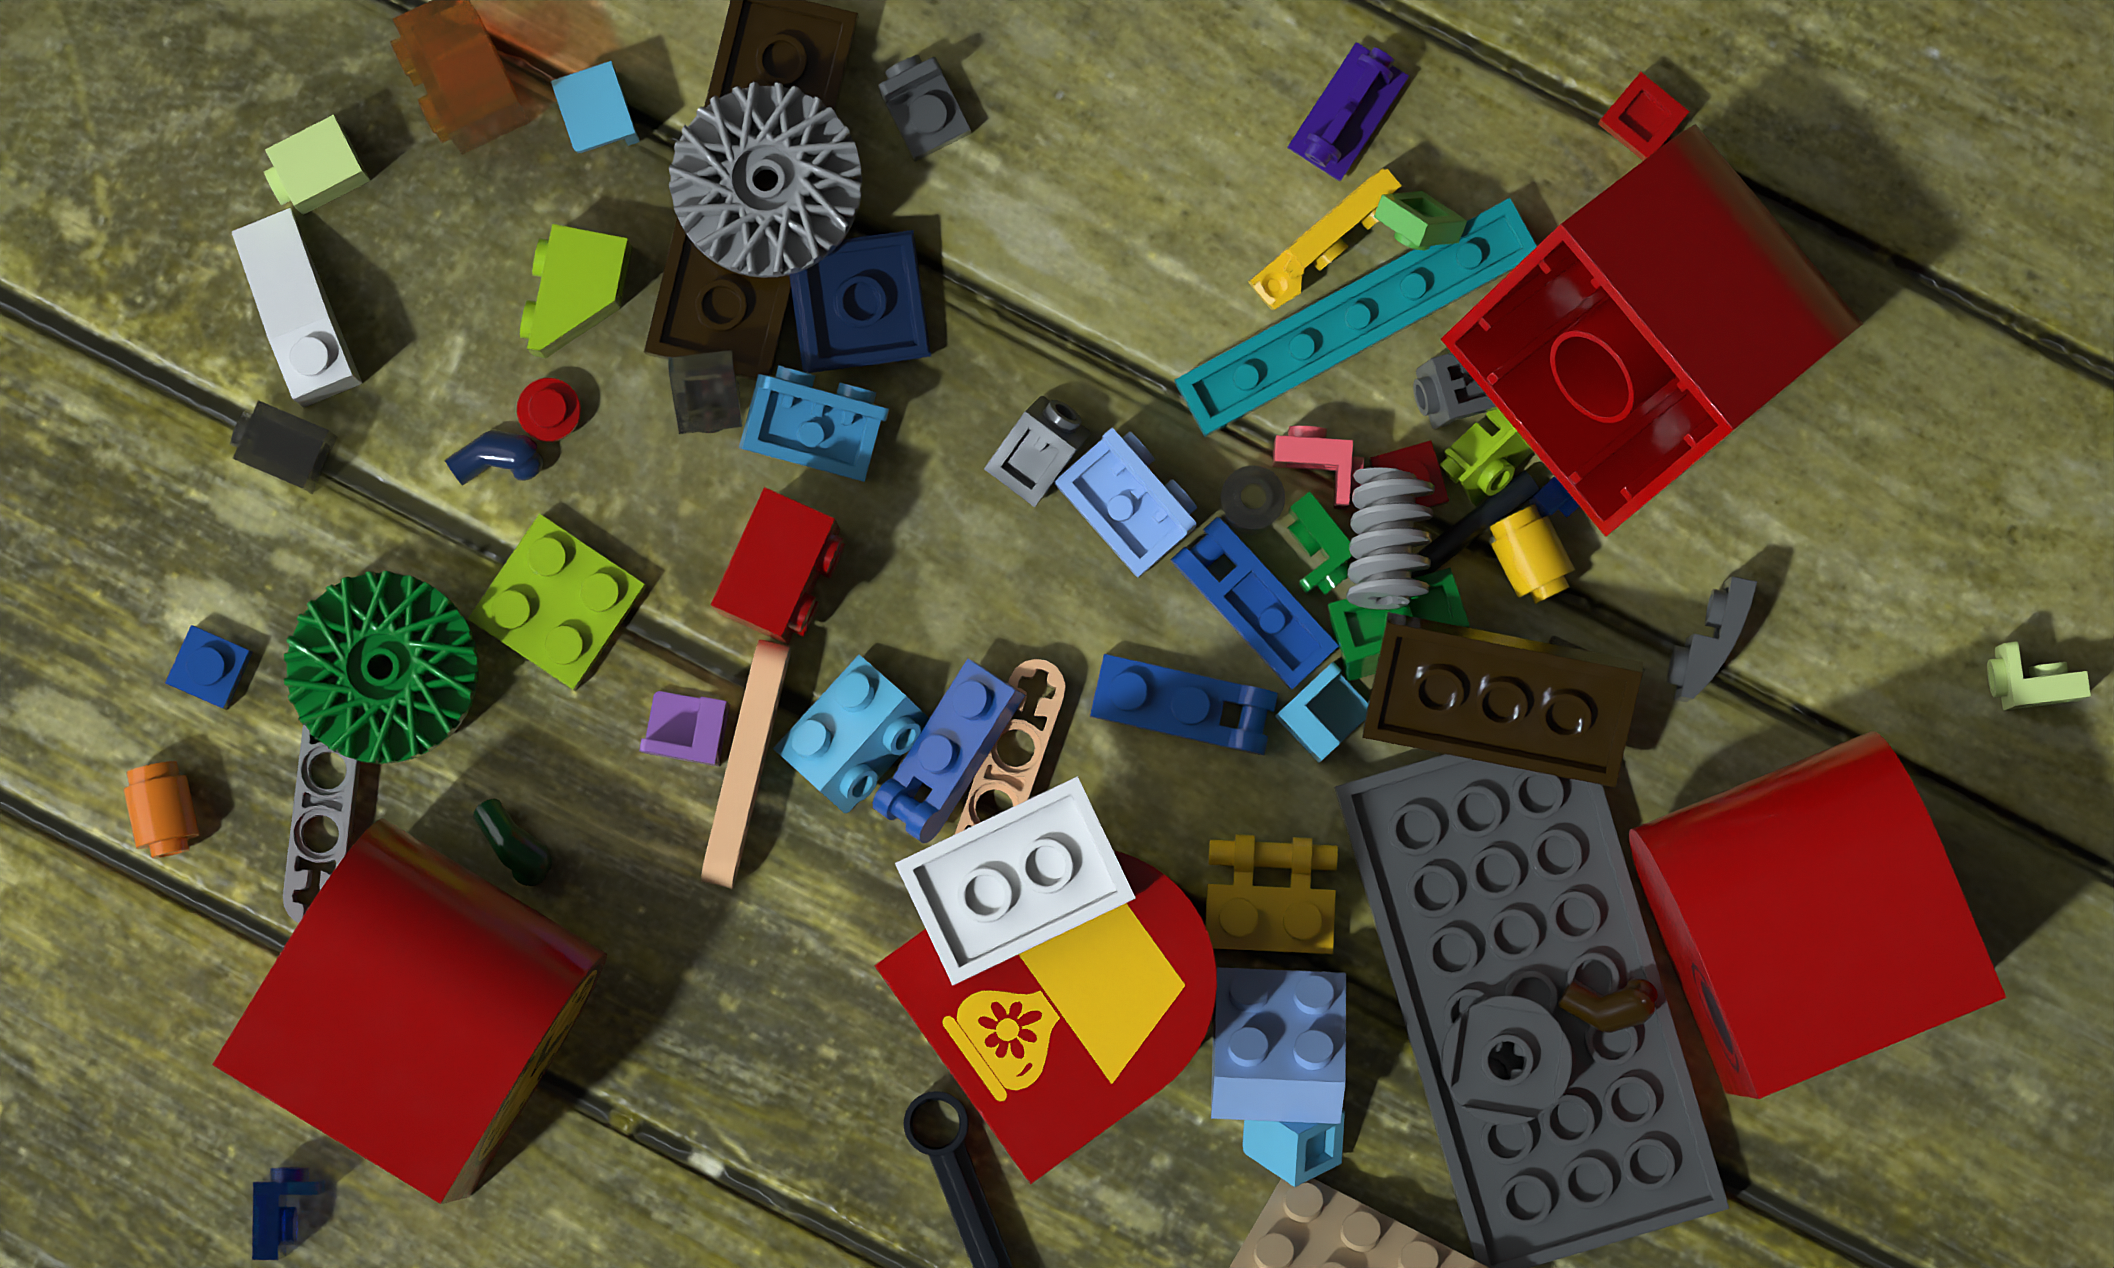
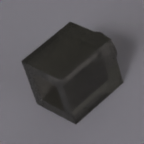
M258 400L253 413L245 410L240 416L234 428L230 444L237 448L233 456L235 461L309 494H313L337 436L323 427Z

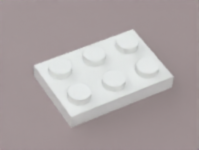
M1078 776L895 863L952 985L958 984L1136 899Z

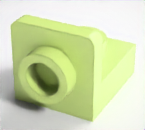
M2017 641L2003 643L1995 647L1996 659L1988 660L1987 673L1990 691L1993 697H2001L2003 711L2077 702L2091 697L2088 672L2068 673L2067 662L2028 667L2030 678L2024 679Z

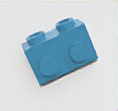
M778 366L775 378L758 374L739 448L864 482L881 420H887L889 412L887 408L873 405L877 392L844 383H839L837 394L812 388L815 379L814 375Z

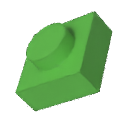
M1423 191L1382 194L1374 218L1395 231L1394 238L1407 247L1423 251L1429 250L1430 246L1459 243L1467 223L1466 219Z

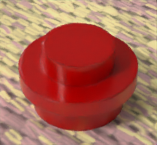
M556 378L535 380L519 396L517 402L519 423L531 437L537 440L555 442L564 439L574 431L580 420V400L571 386Z

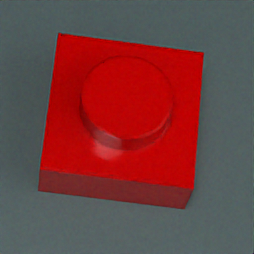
M1640 72L1600 119L1598 124L1644 161L1665 143L1690 111Z
M1432 440L1370 457L1369 463L1371 468H1393L1410 472L1416 475L1417 479L1430 482L1435 486L1432 495L1417 497L1416 504L1433 508L1449 502Z

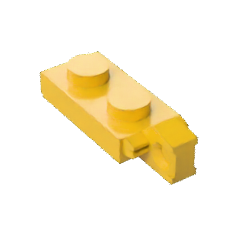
M1382 168L1376 171L1248 281L1249 284L1271 310L1277 309L1301 294L1304 268L1313 263L1320 271L1348 248V245L1341 237L1358 222H1361L1367 230L1379 222V220L1374 218L1382 194H1392L1402 185L1388 169L1384 170Z

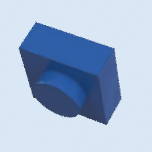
M191 625L165 683L227 710L253 652Z

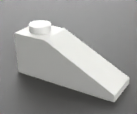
M288 208L232 231L268 340L292 399L305 408L363 384L292 209Z

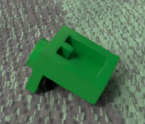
M1309 491L1290 506L1288 512L1295 521L1287 529L1310 557L1320 551L1326 558V561L1304 577L1298 585L1305 594H1308L1318 586L1326 595L1348 578V568L1350 566L1348 561L1353 556L1349 551V539Z

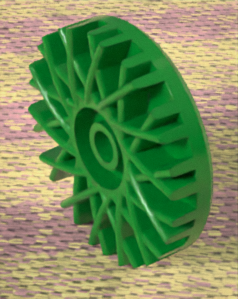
M368 571L364 575L344 577L340 583L327 586L325 588L326 592L316 600L311 599L307 603L308 609L304 614H299L296 629L293 635H289L287 638L289 649L284 654V661L287 663V678H284V684L289 689L290 694L288 698L299 715V721L308 728L309 733L314 738L321 741L332 751L361 762L374 764L404 762L420 757L441 745L456 731L466 717L476 694L479 677V658L476 642L460 610L449 598L430 584L413 576L396 574L391 571H383L382 573ZM379 656H388L393 663L392 673L385 679H375L370 669L373 660Z

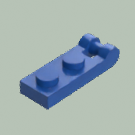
M1216 517L1203 529L1206 533L1205 537L1190 550L1183 547L1170 560L1292 691L1332 654L1339 645L1219 517ZM1225 554L1237 567L1222 581L1218 582L1207 568L1221 555Z
M1104 654L1090 717L1242 752L1265 755L1268 736L1263 735L1267 712H1274L1278 693ZM1224 702L1243 706L1238 729L1219 725Z
M967 659L893 778L883 783L876 792L872 803L873 809L888 820L898 818L906 824V832L921 843H927L935 838L1019 707L1025 694L979 663ZM925 783L932 788V791L927 799L920 803L914 799V796L921 785Z

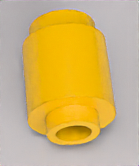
M1535 504L1489 527L1496 539L1491 546L1518 598L1530 594L1534 603L1537 604L1569 588L1564 576L1573 572L1575 568L1549 517L1545 516L1542 518Z

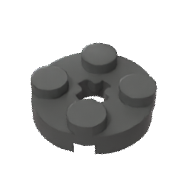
M1495 996L1465 1008L1449 1027L1441 1050V1070L1451 1097L1469 1114L1487 1123L1514 1126L1524 1124L1544 1114L1563 1095L1571 1075L1572 1053L1570 1044L1559 1023L1541 1005L1516 996ZM1509 1041L1514 1043V1054L1524 1057V1065L1522 1069L1511 1070L1509 1079L1503 1080L1497 1078V1067L1488 1064V1056L1490 1052L1500 1051L1502 1042Z

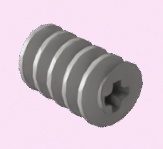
M1378 467L1356 470L1353 476L1361 486L1355 488L1352 494V502L1360 510L1353 514L1350 525L1353 531L1359 535L1352 538L1349 544V551L1358 560L1350 564L1348 577L1357 585L1349 588L1346 599L1349 603L1368 609L1389 610L1406 607L1410 602V597L1429 592V585L1426 582L1413 579L1411 575L1412 572L1428 569L1431 565L1429 558L1414 554L1413 547L1427 545L1432 542V535L1415 529L1414 523L1430 520L1433 517V510L1416 504L1415 501L1417 497L1432 495L1435 486L1430 482L1417 479L1416 475L1398 469Z

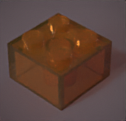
M431 0L393 18L400 37L390 41L402 69L406 76L410 77L414 87L424 84L428 94L417 100L433 133L437 134L441 144L452 140L463 155L530 123L527 113L472 0Z

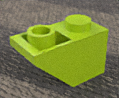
M552 224L549 240L539 238L532 269L533 276L541 277L537 301H526L520 325V338L529 339L527 349L533 356L549 357L621 308L633 249L628 238Z

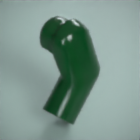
M489 799L479 804L474 810L473 818L500 861L512 870L514 879L525 886H536L542 883L546 878V873H548L552 866V859L547 846L517 826L499 799Z

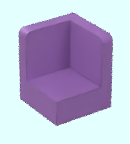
M662 691L656 692L653 696L646 739L641 738L639 751L644 754L719 767L730 704L724 700L702 696L701 698Z

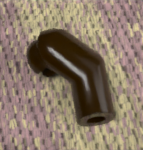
M1573 978L1563 992L1557 1006L1602 1032L1612 1033L1644 1024L1655 1012L1654 1004L1657 1001L1658 994L1654 985L1642 978L1631 979L1624 989L1607 995H1602Z

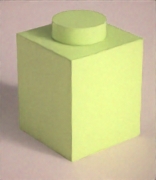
M334 115L265 149L273 167L265 170L264 174L281 205L291 201L302 215L371 181L346 131Z

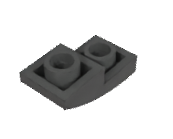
M1732 576L1724 581L1722 590L1712 589L1706 610L1705 626L1714 628L1713 637L1692 634L1686 638L1685 647L1675 645L1668 668L1667 683L1677 685L1674 700L1688 702L1694 699L1722 667L1744 626L1752 604L1757 581Z

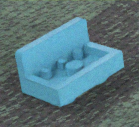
M858 655L773 749L843 813H848L858 802L864 800L872 793L877 781L902 754L911 749L930 718L861 655Z

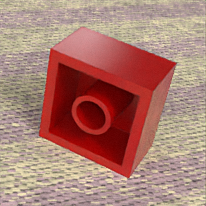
M764 487L710 605L718 614L784 644L789 645L794 633L804 637L819 606L816 597L811 595L819 576L823 575L829 579L832 577L846 545L842 542L843 538L838 536L841 529L835 518Z

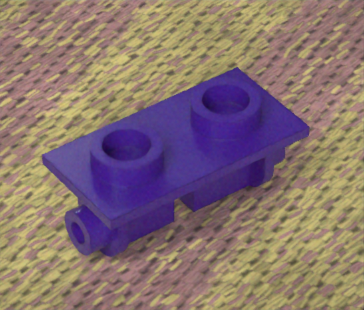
M1356 42L1287 148L1341 182L1409 76L1393 66L1395 60L1386 52L1376 47L1370 51Z

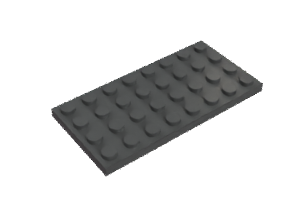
M1447 754L1335 786L1336 796L1474 1260L1489 1268H1530L1729 1209L1603 786ZM1573 978L1602 995L1624 989L1631 979L1642 978L1651 982L1658 994L1657 1001L1654 1004L1655 1012L1644 1024L1612 1033L1600 1031L1557 1005ZM1516 996L1541 1005L1559 1023L1571 1047L1572 1070L1563 1095L1544 1114L1524 1124L1502 1126L1487 1123L1473 1117L1451 1097L1449 1088L1442 1076L1441 1050L1449 1027L1465 1008L1490 997ZM1502 1042L1500 1051L1489 1053L1488 1064L1497 1067V1078L1509 1079L1511 1070L1523 1068L1524 1057L1514 1054L1513 1042Z

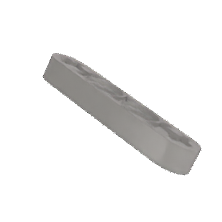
M303 725L283 889L284 907L288 915L297 923L301 921L308 909L306 904L298 903L297 895L299 890L310 889L313 870L299 871L301 857L315 863L336 861L337 867L351 849L361 761L336 753L322 742L314 744L315 738L309 733L305 725ZM324 753H336L346 764L345 779L339 786L333 789H322L315 784L312 778L311 768L313 762ZM317 816L330 817L336 823L339 830V838L336 845L325 853L312 851L304 840L306 825ZM321 871L320 890L331 873Z

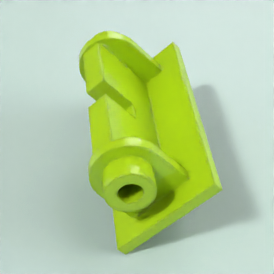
M1499 409L1486 413L1488 419L1500 429L1493 437L1476 422L1453 445L1444 451L1447 458L1439 465L1441 470L1454 483L1457 484L1460 481L1474 506L1487 495H1495L1504 489L1511 481L1515 468L1534 452Z

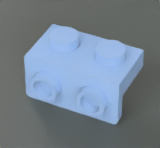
M1111 428L1102 436L1101 441L1054 481V484L1137 578H1140L1196 528L1197 523L1190 514L1197 509V506L1173 479L1165 486L1148 468L1155 460L1154 457L1132 432L1129 431L1121 438Z

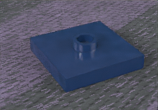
M914 230L843 239L833 252L823 260L803 271L789 275L804 373L809 374L931 356Z

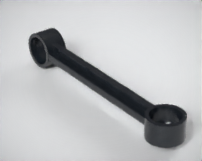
M932 1091L918 1096L910 1103L906 1110L903 1123L904 1132L908 1141L916 1150L929 1156L972 1268H1014L964 1142L969 1130V1118L965 1107L957 1098L945 1092ZM927 1100L928 1102L935 1100L944 1101L954 1107L958 1113V1133L945 1146H928L914 1133V1114Z

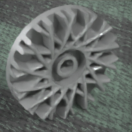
M757 82L749 84V88L741 89L740 86L732 88V93L718 98V96L712 97L710 99L711 104L706 108L700 107L696 112L697 116L688 127L684 125L682 128V137L680 141L675 143L673 163L669 166L671 176L669 188L673 199V207L689 239L706 257L716 264L733 272L752 277L766 278L791 275L823 260L833 252L849 232L859 210L863 184L860 159L848 128L842 124L831 107L827 108L818 97L812 98L802 93L795 86L789 89L785 88L781 83H774V86H759ZM772 170L778 175V183L772 190L761 191L755 187L754 179L760 171Z

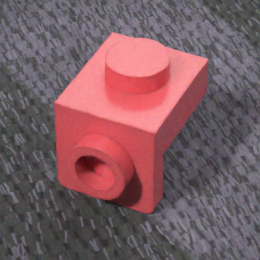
M1289 426L1288 436L1276 435L1272 467L1336 471L1334 508L1347 509L1350 502V494H1353L1355 488L1361 486V484L1356 482L1353 474L1356 470L1364 469V457L1352 456L1353 440L1327 439V429L1315 426Z

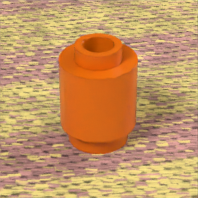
M177 761L154 763L127 771L129 786L123 790L136 849L149 848L152 859L173 856L189 851L188 840L200 834L187 775H180Z

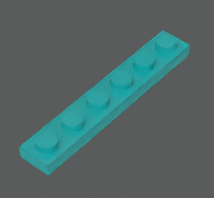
M1508 198L1469 219L1459 243L1430 246L1429 250L1424 251L1414 249L1176 378L1175 384L1204 437H1207L1511 272L1537 245L1512 200Z

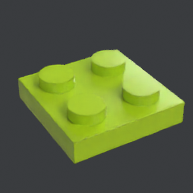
M539 513L468 620L576 691L647 586Z

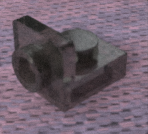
M732 350L668 358L669 378L679 434L695 432L716 433L723 429L742 427L741 392L739 381L736 379Z

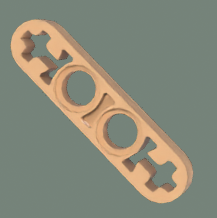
M759 639L756 646L705 854L701 882L730 889L734 887L786 677L791 646Z
M1032 659L1024 661L1015 668L1008 681L1011 686L1025 694L1024 699L1017 708L1022 713L1027 700V692L1018 688L1022 677L1033 679L1037 670L1048 674L1047 685L1056 689L1052 699L1041 698L1034 713V717L1047 718L1043 731L1038 730L1034 725L1025 720L1010 719L975 775L955 834L966 830L968 826L972 827L981 823L977 817L976 804L980 796L987 791L998 790L1004 792L1012 800L1013 807L1029 800L1064 700L1066 688L1062 673L1047 660ZM1012 730H1020L1027 733L1032 738L1035 746L1034 755L1031 760L1019 767H1012L1003 763L997 753V745L1001 736Z

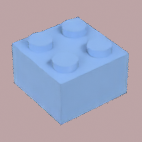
M1217 967V990L1213 1010L1211 1119L1340 1124L1346 1083V973Z

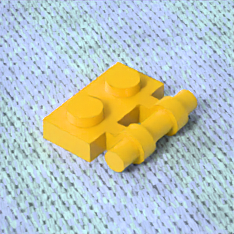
M1235 834V840L1210 839L1208 865L1233 866V885L1207 884L1205 927L1213 949L1333 954L1336 890L1310 889L1311 870H1337L1338 846L1313 844L1312 838L1293 837L1292 843L1256 842L1255 835ZM1254 867L1291 869L1290 888L1253 886Z

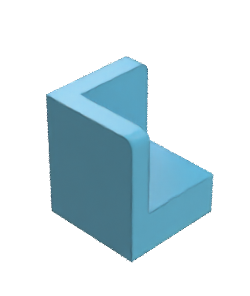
M612 61L551 81L572 146L577 153H583L625 139L628 146L640 142Z
M1334 662L1324 669L1275 716L1318 763L1365 720L1368 703L1340 674L1342 670Z
M1342 1109L1340 1124L1244 1120L1243 1151L1247 1156L1292 1186L1297 1187L1342 1164L1345 1111Z

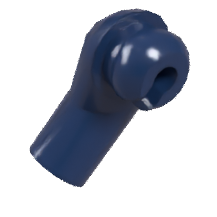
M498 430L483 433L445 459L446 464L462 486L491 466L510 469L514 477L520 481L532 479L543 467V457L536 452L537 444L526 435Z

